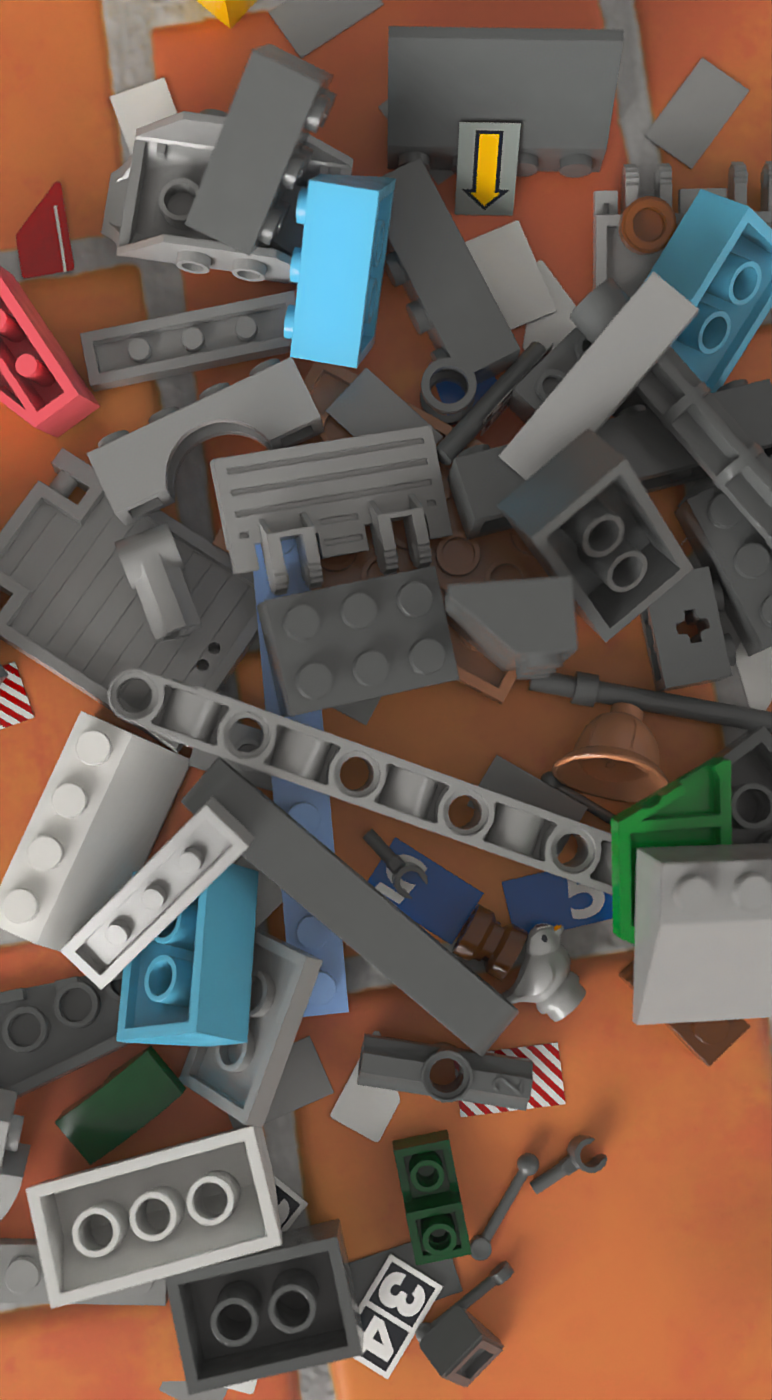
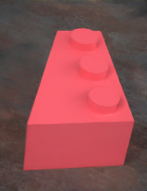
M0 266V401L34 428L58 438L101 406L14 275Z

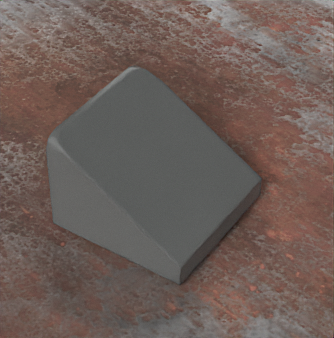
M458 1305L454 1306L421 1339L419 1344L423 1353L442 1378L464 1388L468 1387L505 1347L474 1316Z

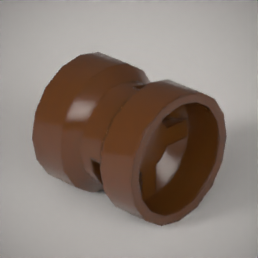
M478 904L463 927L452 953L466 961L473 959L479 962L481 960L485 961L484 967L486 972L502 981L518 958L527 939L528 932L513 923L501 927V923L496 920L494 912Z

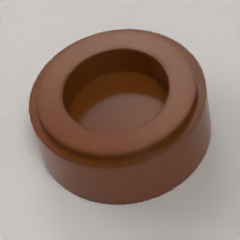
M645 196L638 198L626 207L620 217L618 229L621 241L633 253L639 255L657 253L666 247L674 234L677 225L676 216L672 207L659 197Z

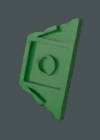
M713 757L611 818L613 933L620 939L635 944L637 848L732 845L730 759Z

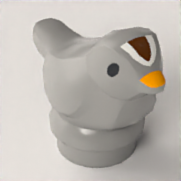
M541 923L535 925L529 931L526 939V954L518 977L512 987L501 995L512 1005L519 1002L536 1003V1007L541 1014H547L554 1022H557L569 1015L580 1004L586 995V990L579 983V976L570 971L571 959L567 949L561 944V934L564 927L562 925L552 926Z

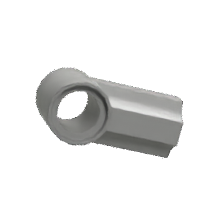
M168 523L114 542L132 589H137L144 614L157 643L182 638L203 627L182 574L185 567Z

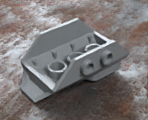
M205 109L200 113L182 111L136 129L132 155L120 168L111 173L101 234L110 238L118 246L117 256L174 263L179 269L195 274H205L210 269L231 271L235 277L246 281L259 282L266 280L298 285V283L290 281L292 254L272 241L270 245L262 242L249 256L185 225L225 122L226 112L216 109ZM309 134L305 146L313 149V154L300 183L296 182L297 186L308 188L309 180L319 174L353 175V158Z

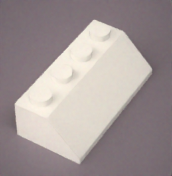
M81 711L1 882L0 928L34 944L60 951L132 878V872L139 871L147 862L190 768L188 766L190 759Z
M245 1125L46 1180L26 1188L51 1309L282 1245L283 1243L275 1178L262 1127Z

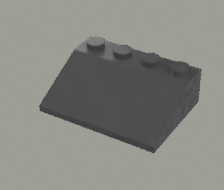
M389 26L387 169H397L421 158L428 172L430 170H452L457 174L459 122L521 123L516 177H527L536 174L538 171L560 172L561 175L566 177L579 178L587 176L591 172H599L607 150L624 42V30Z

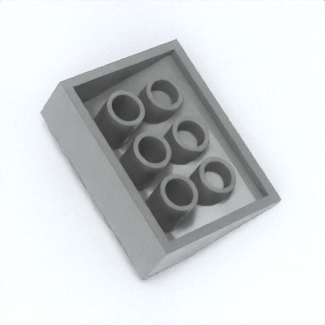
M772 843L637 848L633 1022L636 1025L772 1017Z

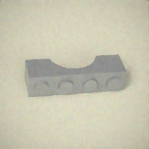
M292 357L281 362L279 359L264 361L250 371L249 377L232 385L226 382L213 385L199 395L200 400L181 409L176 406L162 409L149 418V424L130 433L126 430L111 433L98 442L99 448L86 453L114 514L125 526L175 503L176 477L182 462L196 446L210 438L221 435H241L256 440L269 450L293 447L325 432L321 416Z

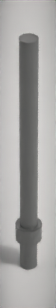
M576 671L575 676L553 672L550 673L551 677L529 680L528 690L569 697L571 704L594 707L595 702L607 705L623 702L635 705L646 712L750 730L765 726L770 734H772V712L599 681V675Z

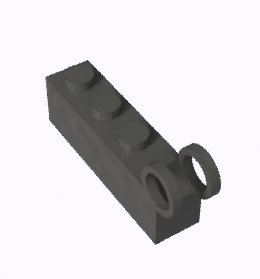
M418 158L381 176L396 179L384 269L395 288L403 285L411 301L406 304V309L414 328L420 335L427 332L436 349L431 352L433 363L426 368L422 376L421 408L423 411L452 426L456 425L473 407L477 384L506 371L518 359L520 347L422 159ZM450 381L458 384L463 389L465 396L455 403H443L433 396L431 389L440 382Z

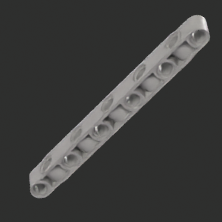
M129 669L115 676L109 685L107 698L113 712L125 721L153 730L156 735L612 895L611 833L173 678V680L144 670ZM134 679L143 680L148 683L153 694L148 708L138 713H131L125 710L119 699L122 686ZM242 718H250L256 721L262 730L260 744L254 750L248 752L235 749L229 738L230 728L233 723ZM359 757L368 765V780L358 789H347L341 782L340 768L349 758ZM466 795L473 802L474 815L466 825L456 827L450 821L448 814L449 806L457 797ZM571 833L577 841V853L569 862L560 863L555 852L556 844L561 837Z

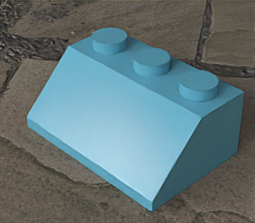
M319 174L309 180L308 188L301 187L297 200L296 222L304 224L302 247L294 248L290 264V281L298 283L296 304H289L284 321V338L292 340L290 357L357 368L374 346L395 178Z
M700 189L647 278L654 271L699 309L697 316L674 341L671 348L701 382H704L711 389L710 392L714 393L723 386L772 308V229L749 206Z
M232 863L123 969L116 1041L203 1047L248 1042L259 871ZM138 871L132 872V877H133Z

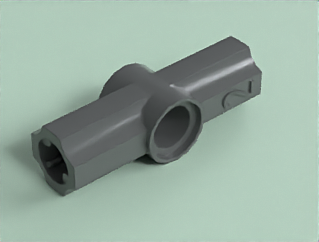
M364 1033L357 1085L427 1095L443 1103L460 1100L526 1111L533 1082V1061L531 1059L488 1052L481 1056L474 1050L457 1048L455 1045L447 1042L430 1044ZM450 1058L458 1062L459 1073L453 1082L447 1085H439L430 1079L431 1068L437 1061Z

